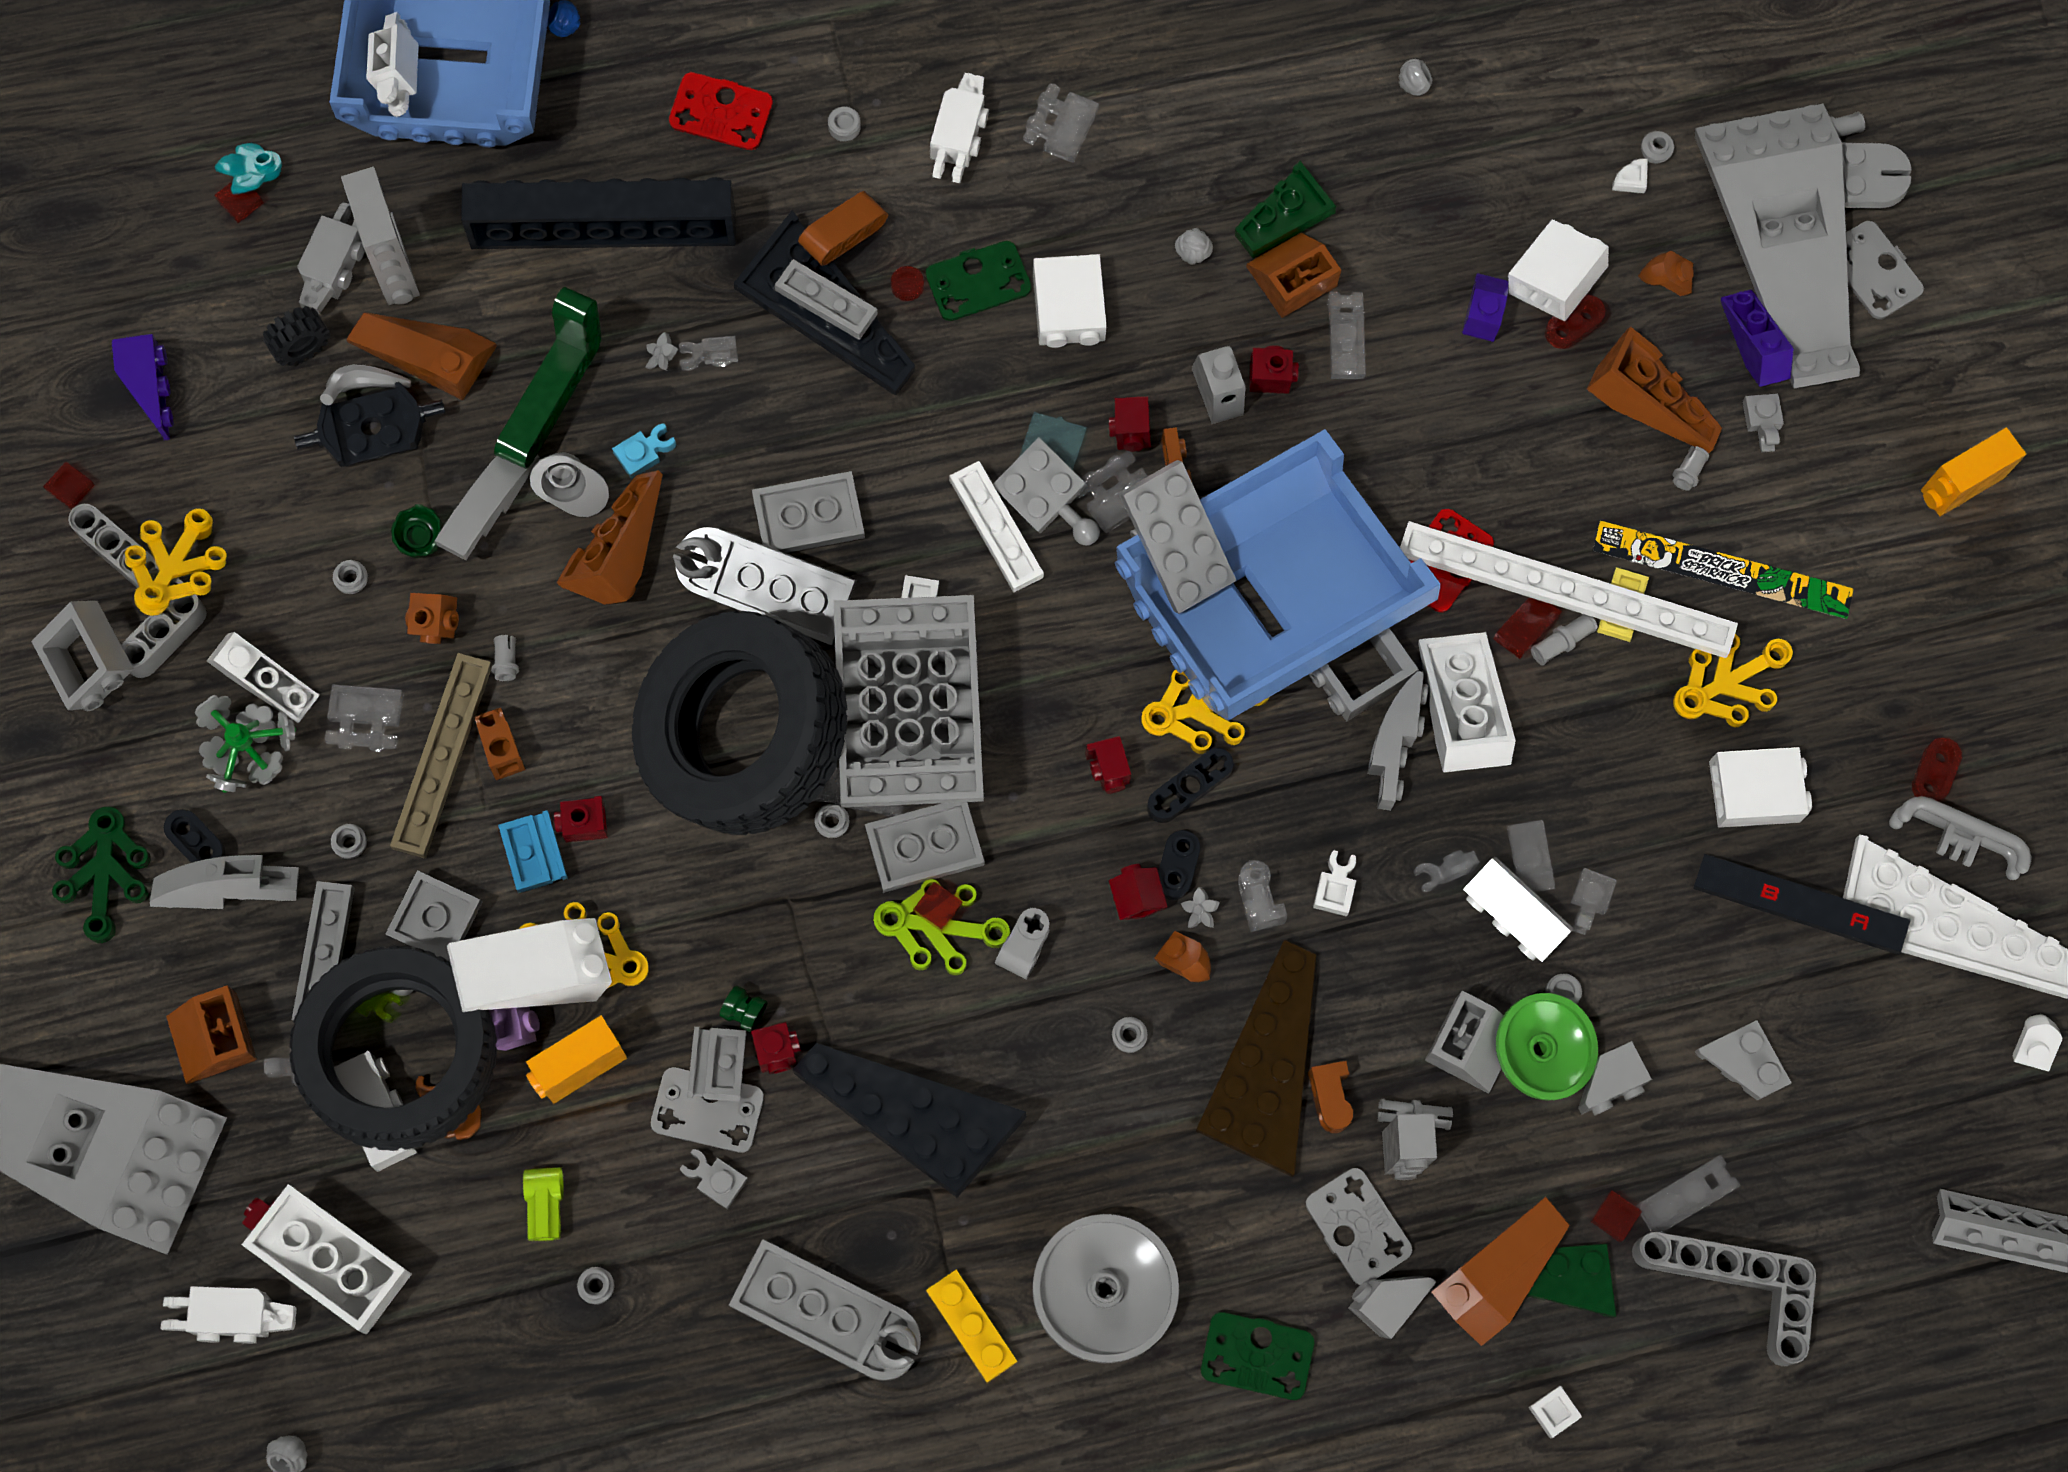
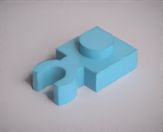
M659 424L654 427L651 436L645 438L640 431L612 448L614 455L631 480L636 475L645 472L660 462L656 453L669 452L676 447L677 444L674 437L665 442L659 440V437L667 432L665 424Z

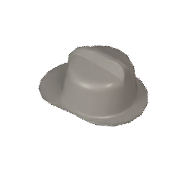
M561 452L544 457L536 463L531 471L530 484L535 494L577 517H590L598 514L606 506L609 499V489L604 478L595 470L581 463L572 454Z

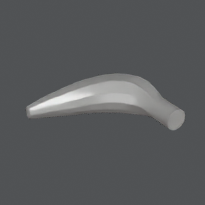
M348 365L335 370L327 381L326 389L320 396V400L325 405H331L341 392L368 387L396 388L395 382L399 381L405 388H410L411 380L373 366Z

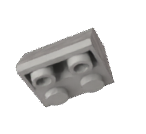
M1461 991L1454 1000L1425 1061L1489 1094L1501 1070L1496 1052V1035L1504 1015L1495 1007Z

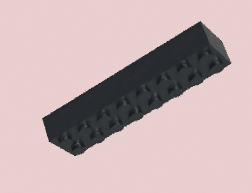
M712 177L707 180L676 178L673 181H657L653 178H644L640 181H623L614 178L606 182H591L586 179H576L573 182H557L545 179L534 183H524L520 180H509L506 183H490L484 180L462 183L461 221L471 249L736 246V209L731 180H724L719 177Z

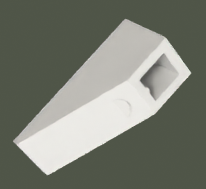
M235 632L228 633L207 660L208 663L231 680L280 712L286 713L289 718L297 723L300 722L319 697V694Z

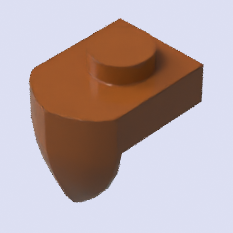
M1673 251L1662 253L1651 259L1638 275L1643 282L1649 285H1661L1679 296L1692 293L1693 263Z
M1174 931L1154 959L1160 966L1185 977L1189 981L1204 982L1210 980L1211 962L1206 949L1200 942Z

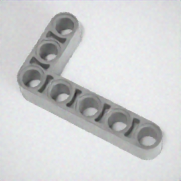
M80 504L74 507L69 513L68 521L75 533L86 545L138 588L139 585L133 571L125 564V550L130 546L140 545L94 506ZM95 519L91 527L82 529L86 521ZM120 540L117 547L106 550L110 542ZM146 551L145 566L154 581L159 573V569L153 556ZM133 555L130 558L140 559L141 557L138 555ZM173 578L169 586L183 582L179 578ZM196 594L171 600L164 612L155 616L149 615L121 644L130 663L136 654L145 653L142 661L135 664L131 663L134 668L130 673L137 678H145L153 674L203 623L207 614L206 607ZM194 603L191 611L184 614L180 613L181 608L185 604ZM169 628V632L165 637L156 638L159 630Z
M1651 1232L1634 1243L1632 1256L1635 1262L1643 1268L1773 1291L1767 1354L1770 1360L1779 1366H1790L1806 1358L1810 1344L1816 1284V1270L1808 1260L1660 1232ZM1648 1241L1655 1243L1659 1249V1257L1656 1260L1646 1255L1645 1244ZM1682 1248L1690 1249L1695 1256L1693 1266L1686 1265L1682 1261L1680 1255ZM1719 1254L1725 1255L1729 1259L1731 1265L1729 1272L1721 1271L1718 1268L1716 1259ZM1754 1261H1759L1765 1266L1766 1276L1764 1279L1758 1278L1754 1274L1752 1269ZM1790 1267L1800 1271L1802 1275L1800 1285L1790 1281L1788 1276ZM1787 1303L1793 1304L1798 1310V1318L1795 1322L1788 1319L1785 1314V1305ZM1783 1339L1789 1340L1794 1346L1795 1352L1792 1358L1786 1357L1781 1350Z

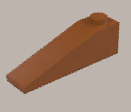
M371 313L362 314L346 339L348 343L461 400H464L497 347L496 343L468 329Z
M1629 327L1597 366L1587 390L1611 409L1694 447L1703 448L1710 453L1714 449L1722 427L1697 397H1690L1679 384L1683 380L1676 371L1671 374L1659 359L1663 355L1657 347L1632 327Z
M659 470L638 474L634 477L612 505L613 515L602 524H597L591 531L595 535L594 539L585 550L578 548L571 556L557 581L560 587L605 605L625 602L633 596L636 590L635 586L642 575L663 474Z
M1545 1197L1435 1287L1432 1291L1433 1295L1451 1317L1481 1346L1484 1345L1511 1322L1570 1224L1549 1199Z

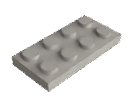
M1176 460L1119 492L1174 612L1180 614L1237 581L1182 461Z

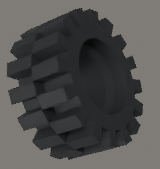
M304 306L302 310L300 307L294 308L292 313L289 310L284 312V317H276L274 319L275 324L269 323L266 327L268 330L263 332L264 343L275 361L282 366L286 364L294 366L296 361L300 364L304 362L306 357L309 359L313 358V353H320L323 350L321 346H326L329 342L327 339L330 338L329 330L314 308L310 309L309 306Z

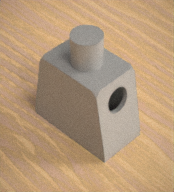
M1226 346L1198 355L1192 366V371L1211 423L1215 424L1242 416L1244 414L1245 384L1232 348ZM1225 397L1231 399L1228 402H1222V399Z

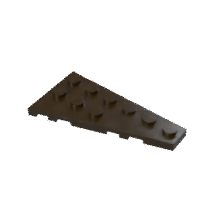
M1284 940L1198 1124L1196 1132L1294 1177L1316 954Z

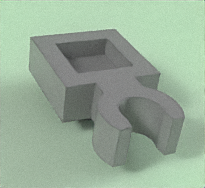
M693 1149L691 1151L692 1156L700 1162L698 1168L690 1170L682 1165L680 1170L688 1178L702 1179L697 1189L728 1210L748 1181L747 1177L719 1158L710 1166L707 1164L704 1154L699 1150Z

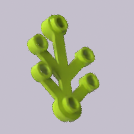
M933 879L926 880L921 885V889L902 903L889 901L881 904L874 913L876 929L882 935L888 937L895 936L910 955L911 965L916 970H925L930 966L931 953L926 948L918 945L908 929L923 931L945 960V968L951 975H960L965 971L966 959L961 953L955 951L943 934L982 939L991 948L1002 947L1007 937L1010 936V928L1007 922L1001 918H991L984 925L946 919L961 907H970L975 903L976 890L968 884L959 886L953 896L925 916L912 915L911 913L926 901L932 903L940 899L942 894L941 885ZM935 886L938 892L934 896H928L924 892L925 888ZM967 890L973 896L969 901H963L960 899L959 894ZM893 914L897 916V923L894 925L886 924L884 920L887 915ZM993 929H998L1001 931L1002 937L999 940H993L989 937V932ZM919 953H923L928 959L924 964H917L914 961V957ZM958 958L962 961V966L959 969H952L949 966L950 960Z

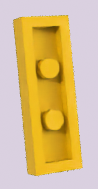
M957 1270L926 1290L986 1383L1017 1363L1016 1358Z

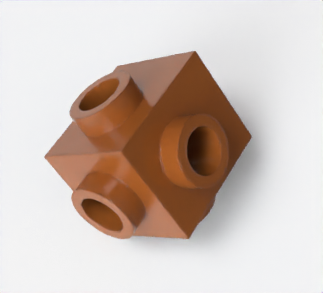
M410 593L409 608L405 616L408 627L407 634L420 636V643L441 644V638H454L455 630L459 623V616L456 611L457 597L441 594Z

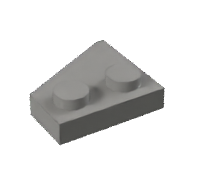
M1757 1020L1695 1051L1699 1058L1708 1060L1722 1071V1075L1732 1082L1739 1083L1743 1090L1757 1101L1791 1084L1787 1073Z

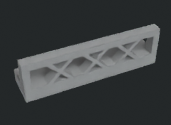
M1939 1190L1937 1201L1940 1217L1932 1233L1933 1244L2068 1273V1235L2063 1234L2057 1229L2068 1230V1217L1948 1190ZM1950 1204L1960 1206L1966 1212L1950 1209ZM1985 1212L1995 1214L2002 1220L1991 1218ZM2021 1220L2029 1221L2037 1228L2027 1226Z

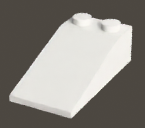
M1486 632L1419 639L1418 645L1425 684H1428L1427 696L1435 742L1443 772L1511 765L1516 740Z
M595 918L561 920L452 942L447 945L463 1012L477 1009L493 1010L597 1001L612 983Z
M289 1184L242 1243L253 1254L348 1324L366 1335L412 1275Z

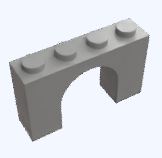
M374 166L341 176L364 250L388 306L392 304H406L413 298L420 296L393 214L389 211Z

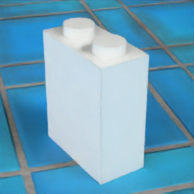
M1552 219L1509 272V294L1566 321L1607 269L1609 246L1597 238H1590L1576 231L1570 225H1563Z
M1100 254L1034 258L1033 282L1039 345L1058 348L1067 343H1080L1089 346L1095 345L1099 341H1105L1107 327Z
M1799 747L1717 752L1709 761L1718 828L1800 823L1811 811L1812 798L1810 792L1805 790L1804 778L1807 775L1806 760L1801 758Z

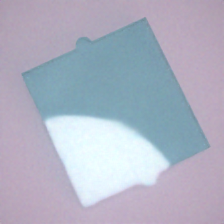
M1034 412L1019 457L1040 437L1073 470L1087 427L1066 422L1063 417L1056 419Z

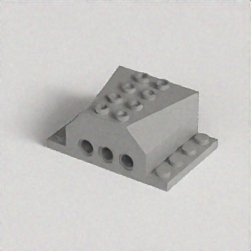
M974 595L834 601L836 669L843 683L842 689L846 694V715H848L847 730L844 737L845 742L839 758L841 808L984 801Z

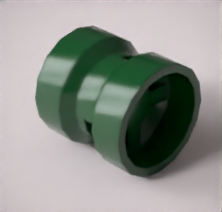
M735 985L725 999L719 1017L727 1021H738L742 1029L751 1033L760 1022L768 1001L760 997L751 998L747 995L745 989Z

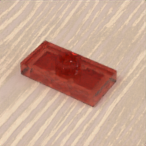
M1529 597L1496 632L1493 639L1521 659L1559 618L1562 611L1553 604Z

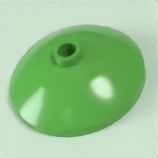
M1538 993L1520 999L1506 1011L1497 1030L1496 1052L1502 1071L1518 1090L1536 1099L1558 1100L1575 1094L1590 1080L1598 1059V1040L1590 1019L1577 1004L1557 994ZM1535 1043L1541 1048L1540 1055L1534 1052Z

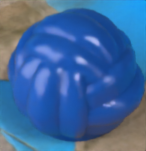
M561 0L552 5L549 10L547 23L551 33L558 37H567L579 28L580 15L576 6L567 0Z

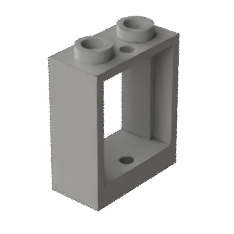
M70 601L31 641L67 710L84 709V711H92L97 709L104 703L103 699L111 691L122 686L123 680L134 670L98 601ZM80 635L99 668L86 682H84L67 650Z
M1390 628L1369 640L1394 676L1357 699L1352 700L1328 664L1309 674L1313 683L1318 688L1322 686L1329 696L1327 700L1336 715L1341 714L1346 722L1402 688L1419 671Z

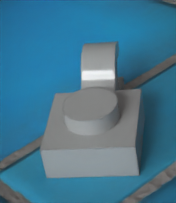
M1779 395L1745 396L1743 408L1748 432L1758 431L1761 452H1774V444L1780 443L1778 430L1784 424Z

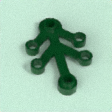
M113 807L97 809L89 819V830L73 845L62 846L55 854V860L61 867L72 869L78 865L80 856L97 843L96 856L68 881L61 880L55 883L52 888V894L59 902L64 904L70 903L76 898L77 892L94 878L92 914L85 920L83 930L90 940L100 944L111 940L116 931L114 921L107 916L110 876L124 889V895L130 902L141 903L148 896L147 887L141 881L134 880L112 857L114 841L127 854L126 859L132 867L143 869L151 861L150 853L144 847L137 846L124 832L125 819L121 812ZM110 818V826L105 829L101 828L102 820ZM68 852H72V860L67 863H63V855ZM138 852H143V860L134 863V855ZM68 886L70 888L69 894L66 897H60V890ZM136 886L141 887L140 895L131 897V890ZM97 921H102V929L98 932H93L92 925Z

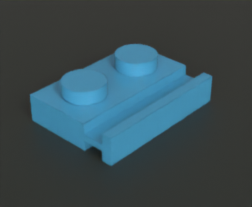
M548 810L543 811L542 814L530 815L498 825L518 893L545 886L560 879H568Z

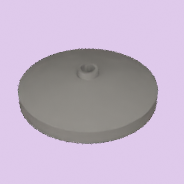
M1092 1215L1076 1220L1062 1228L1043 1249L1036 1264L1033 1277V1302L1039 1321L1046 1333L1064 1351L1077 1358L1094 1363H1118L1130 1360L1154 1346L1171 1324L1179 1298L1178 1273L1167 1247L1146 1226L1119 1215ZM1102 1284L1108 1285L1111 1288V1295L1101 1297L1098 1287Z

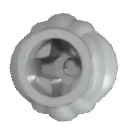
M1408 60L1402 65L1400 70V87L1405 92L1415 96L1426 93L1433 83L1427 65L1422 60Z
M1193 228L1177 238L1175 249L1183 261L1194 265L1201 263L1211 255L1213 244L1205 232L1200 231L1198 228Z
M282 1436L268 1444L266 1459L272 1471L300 1472L305 1469L307 1452L300 1438L296 1436Z

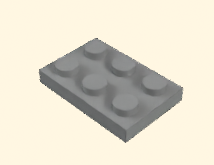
M852 471L752 490L762 545L783 553H789L865 538Z
M967 802L941 803L865 824L883 893L985 865Z

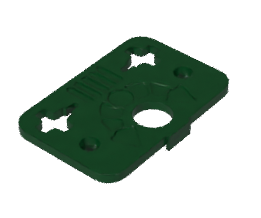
M1002 241L977 250L974 247L959 252V256L932 264L926 269V279L942 318L947 321H954L1023 298L1031 291V283L1016 246L1011 241ZM977 259L982 264L981 271L977 274H968L963 269L965 261ZM1011 260L1012 262L1007 264L1005 261ZM1015 277L1017 281L1023 280L1024 284L1020 286V292L1015 293L1013 288H1005L1010 283L1009 278ZM940 282H946V284L942 286ZM953 297L955 301L968 300L958 306L959 312L953 313L951 309L945 310L944 308L948 304V298Z
M1219 1312L1210 1321L1201 1364V1375L1210 1382L1289 1400H1298L1305 1392L1314 1348V1338L1307 1331L1277 1325L1272 1321L1259 1318L1251 1319ZM1264 1327L1270 1331L1272 1341L1268 1347L1258 1349L1252 1344L1251 1334L1255 1328ZM1223 1336L1225 1338L1224 1342H1218V1337ZM1294 1353L1300 1354L1298 1360L1293 1358ZM1221 1355L1223 1356V1363L1235 1368L1236 1371H1223L1219 1377L1213 1376V1370L1207 1368L1209 1360L1215 1361L1216 1356ZM1288 1371H1292L1295 1373L1294 1378L1300 1381L1299 1388H1292L1291 1393L1284 1392V1385L1273 1381L1272 1377H1286Z

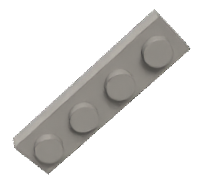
M321 881L316 883L292 1014L293 1021L300 1004L305 1001L304 997L311 990L314 983L319 982L320 977L324 973H327L334 965H339L342 961L355 889L352 885Z

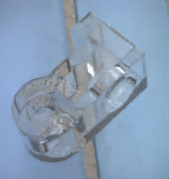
M1251 860L1245 863L1238 878V887L1251 932L1283 925L1288 917L1284 903L1274 905L1268 884L1271 878L1270 870L1264 862L1258 860Z

